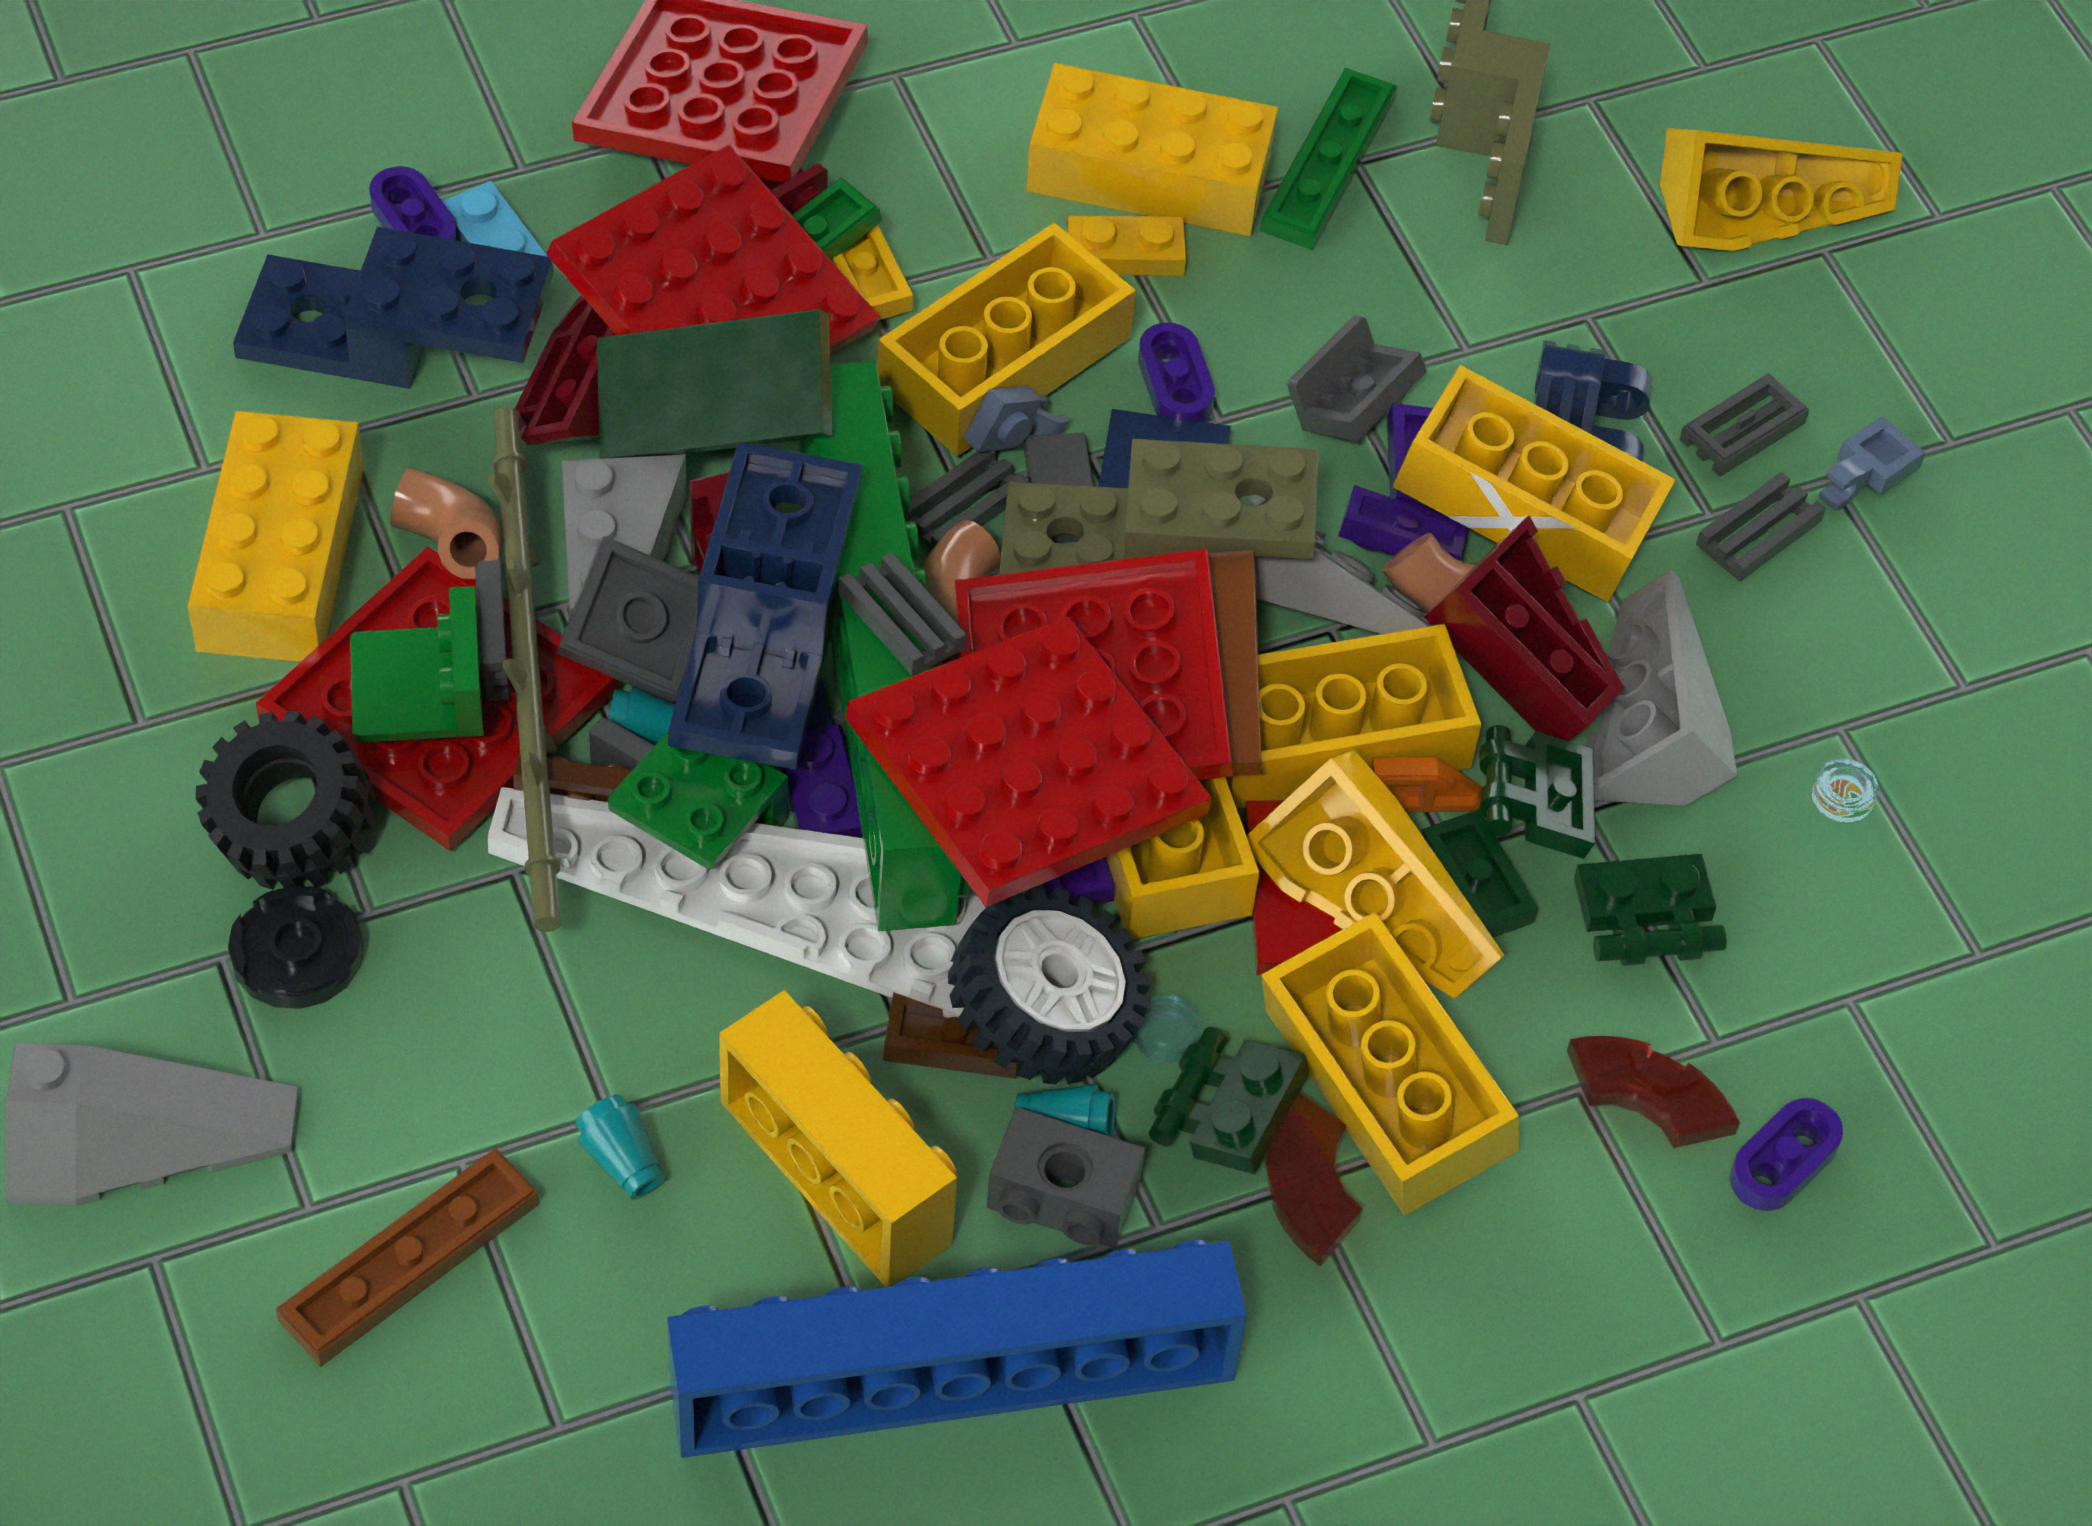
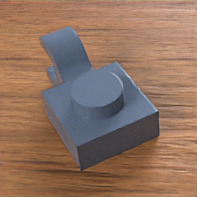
M1028 385L989 389L963 438L977 452L1017 448L1029 434L1033 436L1062 434L1070 419L1066 415L1054 416L1045 412L1044 410L1050 400L1046 396L1037 395Z
M1882 416L1842 442L1837 456L1840 462L1831 467L1826 474L1833 482L1820 491L1819 497L1837 511L1849 504L1866 484L1881 495L1920 469L1926 452Z

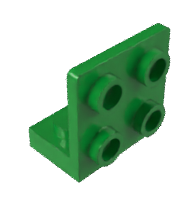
M475 586L449 588L450 614H438V627L361 631L351 634L352 731L355 742L368 743L484 736Z
M667 731L608 797V809L706 869H714L753 823L780 827L788 820V776L768 764L668 746Z

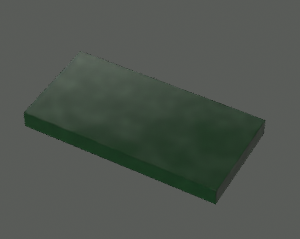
M816 309L597 338L600 459L677 455L736 448L738 442L762 445L832 436L829 315L825 311Z

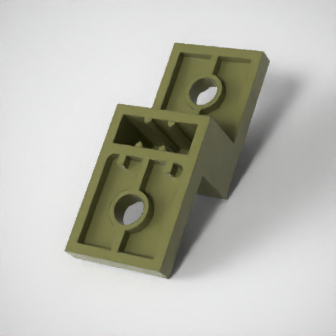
M1456 0L1455 2L1465 4L1464 9L1453 7L1446 41L1456 43L1455 49L1447 47L1443 49L1437 81L1448 84L1447 89L1436 88L1430 121L1440 123L1436 146L1490 156L1486 176L1498 179L1497 184L1485 182L1479 216L1490 218L1485 241L1508 245L1550 43L1485 31L1491 0Z
M1132 439L1129 488L1008 482L999 575L1207 549L1208 553L1254 550V556L1313 559L1319 449ZM1246 495H1257L1265 498L1268 502L1260 506H1249L1239 501V499ZM1066 533L1079 538L1078 542L1070 545L1057 544L1051 540L1052 537L1058 534Z

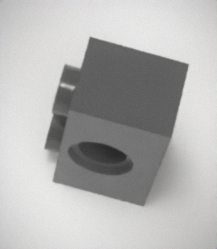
M1015 1107L989 1173L986 1208L998 1211L1004 1218L1018 1224L1036 1223L1061 1231L1071 1240L1081 1244L1095 1245L1099 1243L1116 1249L1140 1183L1145 1148ZM1066 1179L1075 1183L1076 1186L1061 1188L1053 1185L1051 1181Z

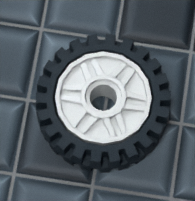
M1035 886L1028 889L1025 894L1021 892L987 906L964 934L951 959L953 964L948 971V984L954 985L949 995L952 1008H964L957 1019L964 1031L978 1028L979 1032L972 1041L978 1049L984 1052L993 1045L999 1050L993 1062L1006 1069L1012 1060H1015L1019 1063L1017 1076L1031 1080L1041 1070L1042 1083L1054 1085L1063 1077H1065L1067 1084L1081 1082L1087 1075L1093 1078L1100 1074L1107 1066H1110L1129 1045L1140 1029L1151 997L1145 995L1151 987L1150 976L1148 973H1140L1146 962L1140 950L1126 951L1134 940L1126 928L1114 934L1110 930V927L1116 920L1114 916L1104 910L1096 918L1090 914L1094 904L1093 901L1080 896L1074 905L1069 904V891L1055 888L1047 897L1044 886Z

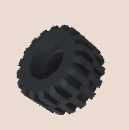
M286 711L283 721H279L273 712L258 715L259 724L250 727L244 720L233 727L238 735L230 742H227L222 737L216 742L212 748L217 753V758L214 762L204 760L199 771L207 784L196 786L195 799L203 808L197 812L201 825L209 833L208 837L234 868L248 880L253 877L262 887L274 890L277 881L284 888L288 886H301L302 880L307 879L314 887L327 883L326 872L336 868L341 875L351 866L346 859L349 853L354 851L361 855L368 844L361 832L362 830H373L376 819L375 814L369 807L376 804L375 791L368 782L370 777L341 735L336 730L332 732L324 721L314 716L307 722L300 712ZM293 778H312L317 780L315 794L311 803L298 817L280 825L266 826L257 824L260 805L274 787Z

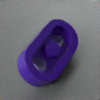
M396 166L384 169L373 177L369 186L371 209L383 228L457 241L454 217L427 179L419 171L409 167Z
M1159 323L1149 327L1140 338L1138 364L1156 414L1177 420L1206 422L1213 410L1215 388L1196 336L1188 328L1176 323Z
M1796 1099L1786 1104L1738 1151L1730 1172V1184L1735 1195L1743 1203L1757 1210L1772 1211L1786 1206L1835 1157L1843 1138V1125L1840 1117L1830 1106L1815 1099ZM1805 1136L1812 1140L1814 1145H1803L1795 1137ZM1753 1177H1765L1772 1182L1773 1186L1763 1185Z

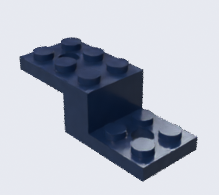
M383 227L376 228L361 271L267 254L233 341L235 358L407 389L411 388L425 346L524 363L554 275L553 262L547 256ZM476 294H486L493 298L484 305H472L465 301L468 297ZM305 311H318L323 314L311 322H304L295 318L298 314Z
M738 442L698 580L696 634L669 725L668 746L790 769L797 768L833 627L837 574L861 485L863 465ZM790 502L800 506L802 509L794 513H782L774 509V507L778 503ZM739 694H750L756 696L762 702L752 707H741L735 705L730 700Z

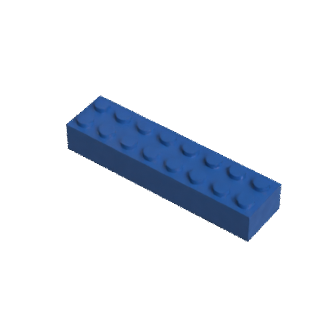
M1188 1240L1175 1245L1171 1249L1144 1253L1133 1249H1121L1113 1251L1103 1258L1077 1262L1054 1258L1042 1261L1032 1268L1003 1272L996 1268H981L967 1273L964 1277L936 1281L924 1277H913L902 1280L892 1287L861 1290L856 1287H840L827 1292L824 1296L796 1300L783 1296H772L761 1299L751 1306L722 1310L715 1306H699L687 1310L682 1315L667 1317L670 1386L681 1458L1234 1381L1247 1314L1230 1241L1209 1244L1204 1240Z

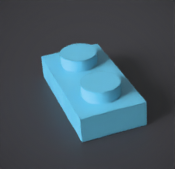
M492 181L442 201L454 217L457 241L547 256Z

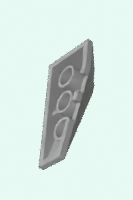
M1252 495L1244 501V504L1260 506L1268 501L1261 496ZM1316 526L1313 559L1254 556L1256 599L1380 634L1432 626L1424 618L1427 612L1418 608L1397 588L1385 585L1380 591L1371 584L1375 578L1374 574L1368 570L1369 566L1356 556H1348L1338 550L1330 553L1322 547L1326 534Z
M1670 570L1621 602L1608 657L1615 663L1614 669L1625 688L1602 711L1599 731L1588 734L1585 747L1593 749L1595 800L1686 806L1703 795L1718 790L1727 781L1737 776L1731 731L1680 578L1673 570Z
M16 1043L6 1097L7 1203L78 1206L101 1200L99 1195L101 1192L137 1183L141 1184L142 1189L165 1184L163 1177L202 1167L210 1172H215L291 1153L299 1099L298 1087L88 1045Z

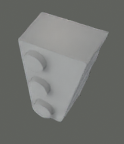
M685 455L561 461L570 615L597 546L603 536L661 561L667 559L671 547L672 533L678 516L682 515L687 501Z

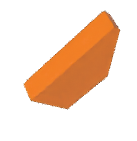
M1373 757L1371 769L1397 798L1406 812H1472L1480 810L1479 794L1483 787L1438 757Z

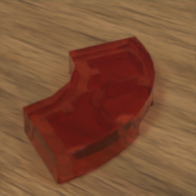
M1586 1036L1570 1039L1567 1053L1589 1106L1615 1105L1638 1112L1661 1128L1673 1148L1736 1135L1740 1121L1734 1109L1717 1086L1690 1063L1685 1067L1670 1057L1650 1050L1651 1044L1639 1040L1613 1036Z
M1298 1092L1266 1152L1265 1167L1272 1197L1271 1204L1279 1222L1299 1249L1321 1267L1360 1221L1362 1208L1344 1191L1335 1169L1336 1152L1345 1137L1347 1125Z

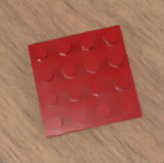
M645 0L573 119V139L577 142L688 164H693L730 144L758 178L785 183L797 175L868 44L867 25L740 0Z
M730 144L553 239L546 253L615 335L820 309L829 315L830 355L871 332L880 319L876 311Z
M426 547L256 702L257 715L273 712L279 721H283L286 711L300 712L307 722L312 716L324 721L332 732L336 730L364 767L370 777L368 782L375 791L376 800L444 848L452 851L496 808L501 787L514 789L513 774L518 754H520L516 694L509 678V700L486 701V697L482 695L484 736L357 743L353 739L351 634L361 631L438 627V614H450L449 588L475 586L476 593V579H464L450 573L442 564L439 554ZM503 597L507 659H513L508 600ZM535 618L544 726L558 748L613 695L614 689H619V680L556 654L562 636Z
M1207 549L955 580L958 625L967 634L965 650L960 652V658L1069 616L1198 780L1233 776Z
M1069 616L848 701L846 720L985 907L1207 815L1212 800L1211 795Z

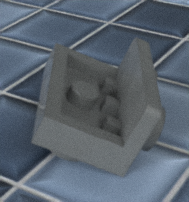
M1353 316L1288 380L1287 386L1302 430L1358 442L1391 409L1392 403H1397L1402 399L1406 392L1427 371L1421 353L1374 344L1367 319L1365 317Z

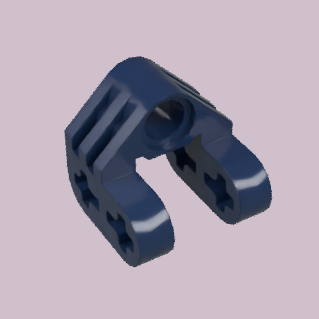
M1543 340L1535 382V405L1643 462L1644 445L1637 436L1623 430L1594 426L1595 415L1630 420L1645 414L1650 407L1652 377L1649 372L1640 365L1606 359L1604 351L1591 348L1589 352L1581 350L1577 345L1567 344L1565 348L1557 346L1556 342Z

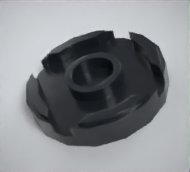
M288 886L264 893L253 901V908L248 910L243 917H241L240 913L231 927L228 951L236 981L252 998L273 1007L302 1009L327 1002L348 987L360 969L363 940L355 913L346 904L344 907L340 902L333 900L331 893L317 887Z

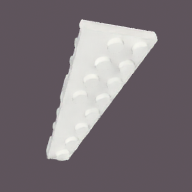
M501 787L488 834V853L525 866V862L529 858L523 791ZM550 794L555 857L560 861V871L557 874V878L892 998L893 992L940 1008L943 1010V1016L947 1018L959 1017L964 1008H952L949 995L954 985L948 984V971L953 964L951 959L964 934L978 915L986 908L971 887L968 898H959L957 925L878 931L863 838L753 823L714 869H706L608 809V802L586 801Z

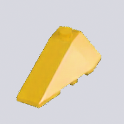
M1667 128L1660 188L1677 245L1737 251L1768 240L1784 239L1811 229L1827 225H1839L1895 210L1903 153L1702 130Z
M1356 750L1331 757L1246 835L1255 860L1281 891L1299 902L1305 900L1335 917L1333 923L1342 929L1376 912L1422 979L1453 999L1458 998L1505 956L1397 798Z

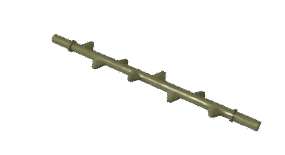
M501 407L493 414L497 456L493 460L495 472L488 474V481L501 504L513 659L504 660L502 667L515 688L529 858L525 862V872L530 877L534 927L542 932H550L558 929L561 925L557 885L560 861L555 857L547 755L555 754L557 747L544 726L531 566L539 565L541 558L528 537L523 472L526 469V458L521 454L518 412L512 407Z

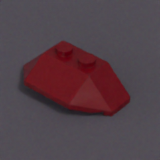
M582 295L578 297L553 329L514 408L518 412L520 437L527 446L599 439L597 338L616 335Z

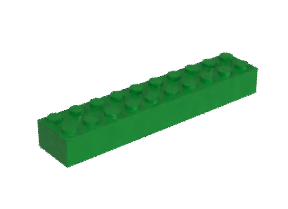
M876 361L830 364L832 436L800 440L799 452L800 454L863 465L861 485L837 574L834 621L830 641L878 931L957 925L959 898L969 897V884L845 718L848 701L912 677V675L838 593L839 577L850 573L854 578L860 576V567L871 562L877 568L881 566V558L893 552L926 590L927 582L924 569L913 568L912 560L918 559L919 554L916 523L905 522L904 513H909L910 491L907 476L896 475L895 468L901 467L902 452L899 431H888L887 423L893 422L891 387L880 386ZM873 590L867 592L921 653L926 651L909 631H904L893 619L892 611ZM931 666V667H929V668H927V669H925V670H923V671H921V672H919V673H917V674H920V673H922V672L928 671V670L933 669V668L938 667V666Z

